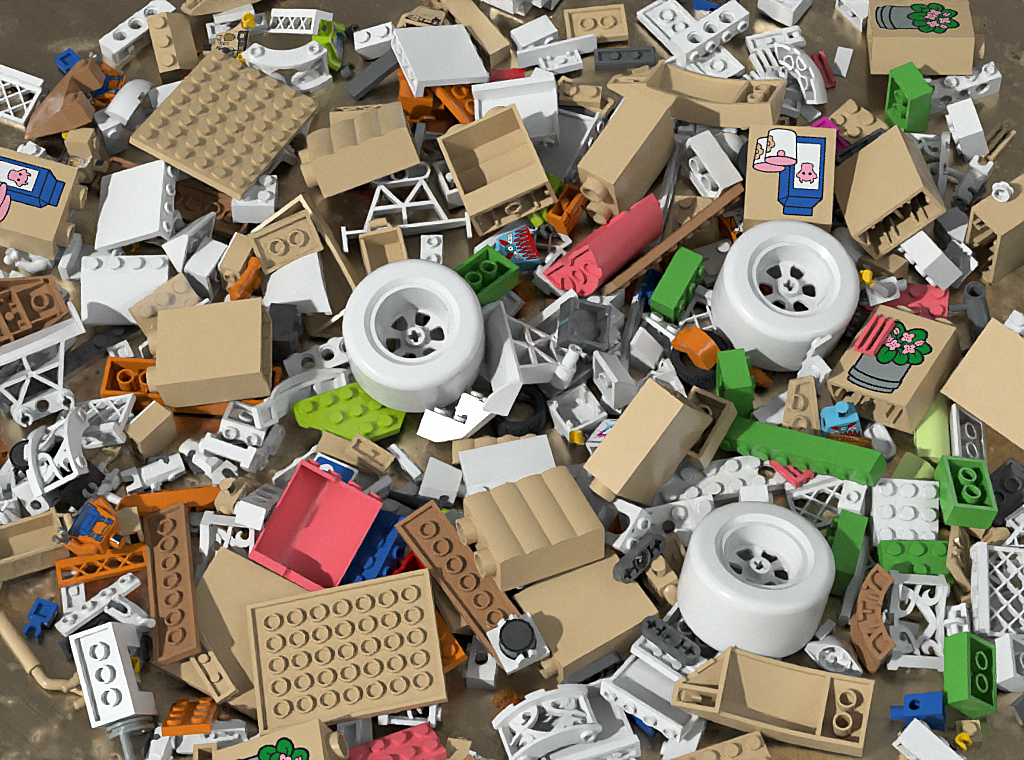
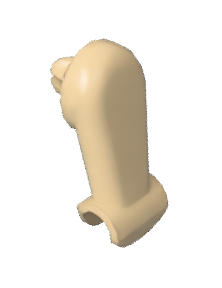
M120 444L101 447L91 462L96 467L102 462L107 466L119 455L121 451Z

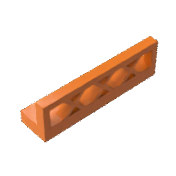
M145 541L126 545L121 549H108L104 555L76 556L55 561L59 587H68L147 569ZM62 572H76L73 578L63 580Z

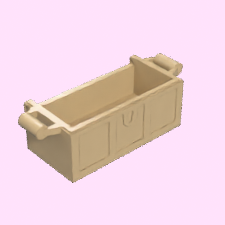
M385 217L370 220L367 233L358 234L366 275L388 263L409 259L401 226L392 227ZM383 226H387V227H388V228H384V229H379V230L371 231V229L378 228V227H383Z
M51 507L47 512L1 525L0 582L55 566V561L70 558L69 549L64 547V543L55 544L52 541V537L56 535L62 538L55 531L58 527H62L59 520L61 518H64L69 531L75 522L72 513H57L55 507Z

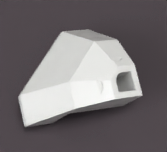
M470 387L466 393L462 392L459 399L443 407V409L435 407L434 410L426 409L417 435L435 442L467 439L497 414L483 411L482 406L487 398L483 397L484 394L474 391Z

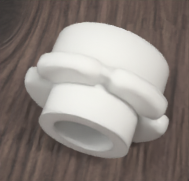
M1004 181L996 182L992 186V196L999 202H1006L1014 193L1013 188Z

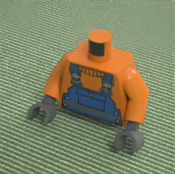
M92 51L89 57H92L104 73L105 79L101 88L92 92L83 91V93L94 107L95 112L108 107L119 90L127 83V78L124 73L117 71L104 61L100 62V55Z
M89 483V487L93 489V494L88 493L86 489H83L82 494L86 498H92L93 502L88 501L68 532L63 527H58L55 530L62 538L56 535L52 537V541L55 544L63 542L64 547L78 556L104 555L110 546L121 549L126 542V537L119 534L121 530L118 523L119 518L113 507L102 495L97 494V485Z

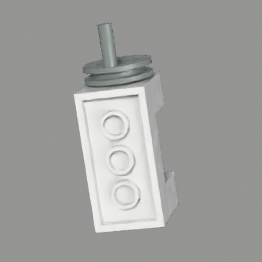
M108 622L71 635L69 640L92 728L106 729V733H112L108 736V741L120 740L125 760H135L130 738L153 730L155 726L154 724H149V722L153 720V716L158 715L153 693L140 691L136 683L129 656L130 650L140 647L135 625Z

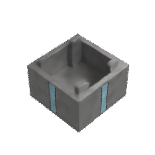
M574 297L567 299L560 304L556 346L568 349L570 344H576L582 348L583 353L591 355L596 350L602 352L607 350L609 346L612 306Z

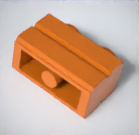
M567 183L557 198L558 202L554 203L545 215L549 222L548 224L553 226L554 231L564 235H569L590 203L588 198L582 194L580 187Z

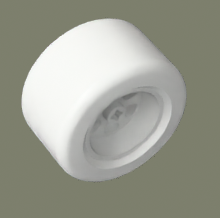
M788 219L760 223L744 232L728 251L712 291L711 312L714 325L720 337L731 350L744 348L745 356L750 357L752 365L776 372L799 371L802 368V362L807 358L806 353L812 347L811 343L819 336L824 338L828 334L832 336L831 342L822 358L823 360L838 345L859 301L860 280L858 271L845 247L835 237L817 226ZM759 284L770 286L772 294L764 296L759 289ZM778 301L784 304L785 309H781L773 305V303ZM801 302L808 310L795 312L793 304Z
M424 259L399 260L388 263L371 272L357 285L349 297L342 323L344 344L355 379L361 388L374 400L397 411L420 413L425 412L426 409L434 410L435 407L442 408L461 397L462 392L466 393L473 385L481 371L485 358L484 321L482 309L475 292L457 272L434 261ZM416 315L430 316V320L425 326L415 324ZM404 318L408 325L404 331L400 332L392 328V324L395 321ZM437 328H442L445 339L442 341L431 340L430 332ZM389 339L399 340L401 348L394 352H389L386 341ZM428 349H433V350H435V351L432 352L431 354L426 355V356H423V353H424L426 350H428ZM406 354H412L416 358H404V356Z
M742 501L724 505L703 517L691 535L677 585L679 610L694 634L719 652L723 653L725 649L732 645L734 648L771 659L789 656L802 649L812 639L818 629L835 579L834 555L822 533L807 519L794 511L779 505L759 501Z

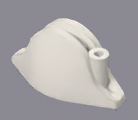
M826 636L822 640L808 642L804 648L809 656L822 669L828 672L859 678L863 673L857 661L858 655L853 647L846 640L838 636Z

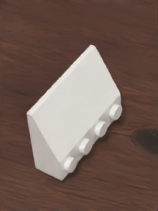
M167 255L83 256L81 261V322L83 326L138 325L127 309L171 279L169 257Z
M547 434L458 452L467 496L482 491H490L502 484L516 482L524 477L541 474L546 470L556 467Z

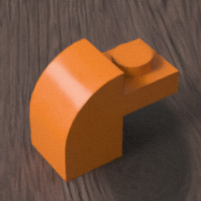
M693 326L691 329L684 328L670 342L674 349L687 353L697 367L709 371L717 363V352L720 349L704 331L696 326Z

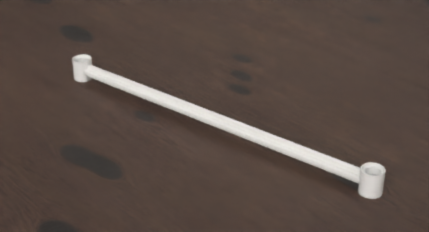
M674 133L676 151L668 161L658 199L663 216V230L658 240L645 250V253L661 242L680 168L677 160L691 136ZM654 266L648 268L644 274L638 277L621 342L623 353L619 358V361L624 363L627 369L630 364V343L639 329L646 296L642 297L640 301L637 300L638 294L642 289L641 284L651 268L654 269ZM602 394L600 405L605 412L620 416L623 413L624 406L613 410Z

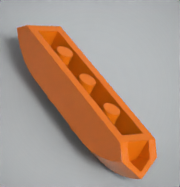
M214 484L129 493L122 497L115 510L118 511L124 507L137 506L141 520H143L144 516L151 514V511L156 512L182 501L188 506V511H191V507H195L196 512L211 511L216 508L214 502L221 489Z

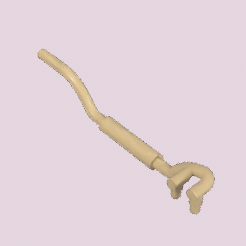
M0 582V591H1L3 582ZM0 610V635L29 676H34L37 682L45 689L63 690L64 693L70 691L81 695L82 697L73 703L76 710L86 706L78 671L74 673L70 680L49 678L43 670L44 665L7 613Z

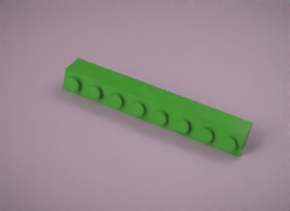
M737 416L719 446L725 451L757 457L764 461H775L783 466L789 465L803 471L809 470L823 476L828 475L843 481L856 482L862 486L876 487L888 467L881 451Z

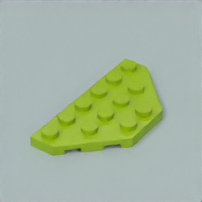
M357 381L291 403L290 410L299 426L307 429L312 427L321 430L322 434L326 431L350 441L353 440L357 433L372 442L397 434L407 413L380 404L370 397Z

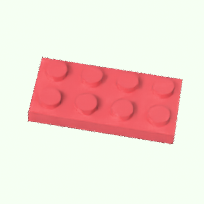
M907 283V289L899 291V298L880 303L892 308L905 306L911 309L917 316L930 320L935 318L947 320L949 287L943 291L939 286L934 288L932 285ZM876 305L860 306V310L872 313Z
M425 722L349 748V757L345 760L447 759V751L429 722Z

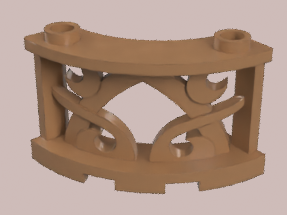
M878 563L867 575L854 602L850 618V633L853 647L860 662L870 675H873L886 663L888 656L896 646L895 642L888 635L881 618V606L884 595L895 579Z

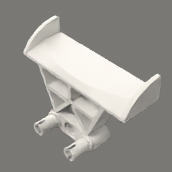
M420 161L417 165L400 170L406 174L403 179L395 178V173L370 182L376 188V192L364 229L346 231L345 226L341 227L344 253H349L348 239H359L358 234L367 233L369 221L373 220L375 215L402 212L404 225L397 226H401L403 236L436 232L466 225L467 238L472 239L470 218L467 212H465V218L448 219L427 186L431 177L430 167L426 162ZM416 185L404 203L387 189ZM423 189L429 200L414 202ZM381 194L394 205L378 206ZM434 208L441 219L440 221L408 224L406 211ZM388 227L374 228V229H371V231H375V230H379V229H384V228H388Z
M499 300L481 308L486 341L485 361L493 393L488 396L482 406L483 411L507 416L523 384L551 382L556 388H568L576 372V362L582 353L580 346L570 344L568 349L557 347L558 328L556 332L548 335L506 315L503 301Z
M68 301L67 305L72 318L0 346V366L21 358L25 370L0 380V391L13 402L10 409L11 415L15 422L23 427H27L26 424L30 426L37 419L62 409L69 410V406L70 408L74 406V394L67 385L63 384L65 340L86 331L71 301ZM57 344V357L33 367L29 366L26 359L27 355ZM56 367L55 380L41 374ZM31 377L51 386V388L24 398ZM21 381L16 397L5 388ZM40 400L48 401L47 406L42 409L37 408V403Z

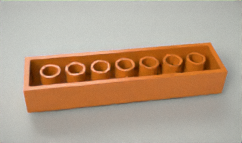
M108 356L100 391L101 399L134 393L137 397L132 408L134 410H144L154 400L161 406H164L165 403L159 392L151 393L147 385V367L156 366V359ZM272 367L273 391L284 380L281 367ZM270 396L237 401L255 406L264 402V399ZM230 401L171 408L170 410L180 413L224 415Z

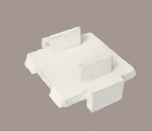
M952 239L944 253L963 273L951 284L957 289L963 280L978 266L979 262L974 258L976 253L966 243L962 242L960 244Z

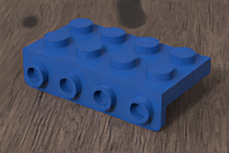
M382 509L379 510L338 586L391 576L407 546V543L395 529V524L404 519L405 516Z

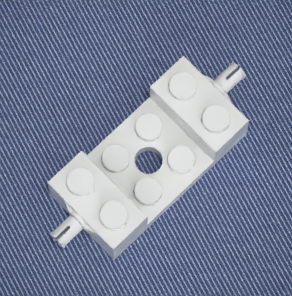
M712 494L644 509L654 517L646 534L652 532L665 537L668 534L662 530V524L665 521H669L673 526L671 533L673 531L678 533L683 547H687L698 523L708 513L716 509ZM619 514L618 518L623 533L629 527L630 518L628 515ZM641 552L638 554L637 559L642 558Z

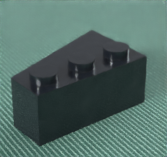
M56 443L47 454L54 459L61 445ZM86 459L88 473L58 488L60 496L77 511L88 499L83 496V489L92 494L93 489L88 484L94 483L99 488L106 477L88 459ZM70 462L68 463L70 472L62 467L59 469L63 477L73 473ZM55 476L53 482H56L60 479L57 476Z

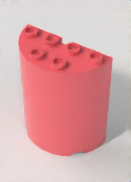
M653 193L649 194L632 205L630 211L624 210L599 227L542 272L543 275L561 291L563 289L569 291L572 288L578 297L591 294L658 240L663 230L660 202Z
M309 458L307 462L302 459L248 557L313 592L339 585L383 503L380 502L382 497L369 491L368 495L361 492L362 487L351 480L346 484L341 481L342 476L330 469L326 473L319 469L321 464Z

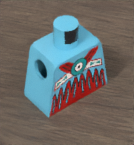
M527 225L496 239V251L519 267V272L536 270L540 265L541 258Z
M839 401L834 406L822 409L819 420L823 438L845 442L863 437L859 417L853 402Z

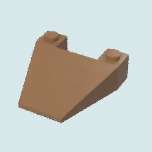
M92 57L87 60H79L34 110L24 135L26 140L72 130L92 122L95 109L83 91L92 92L101 88L105 79L104 73Z
M51 275L0 278V330L3 334L0 337V346L58 324L69 314V310Z

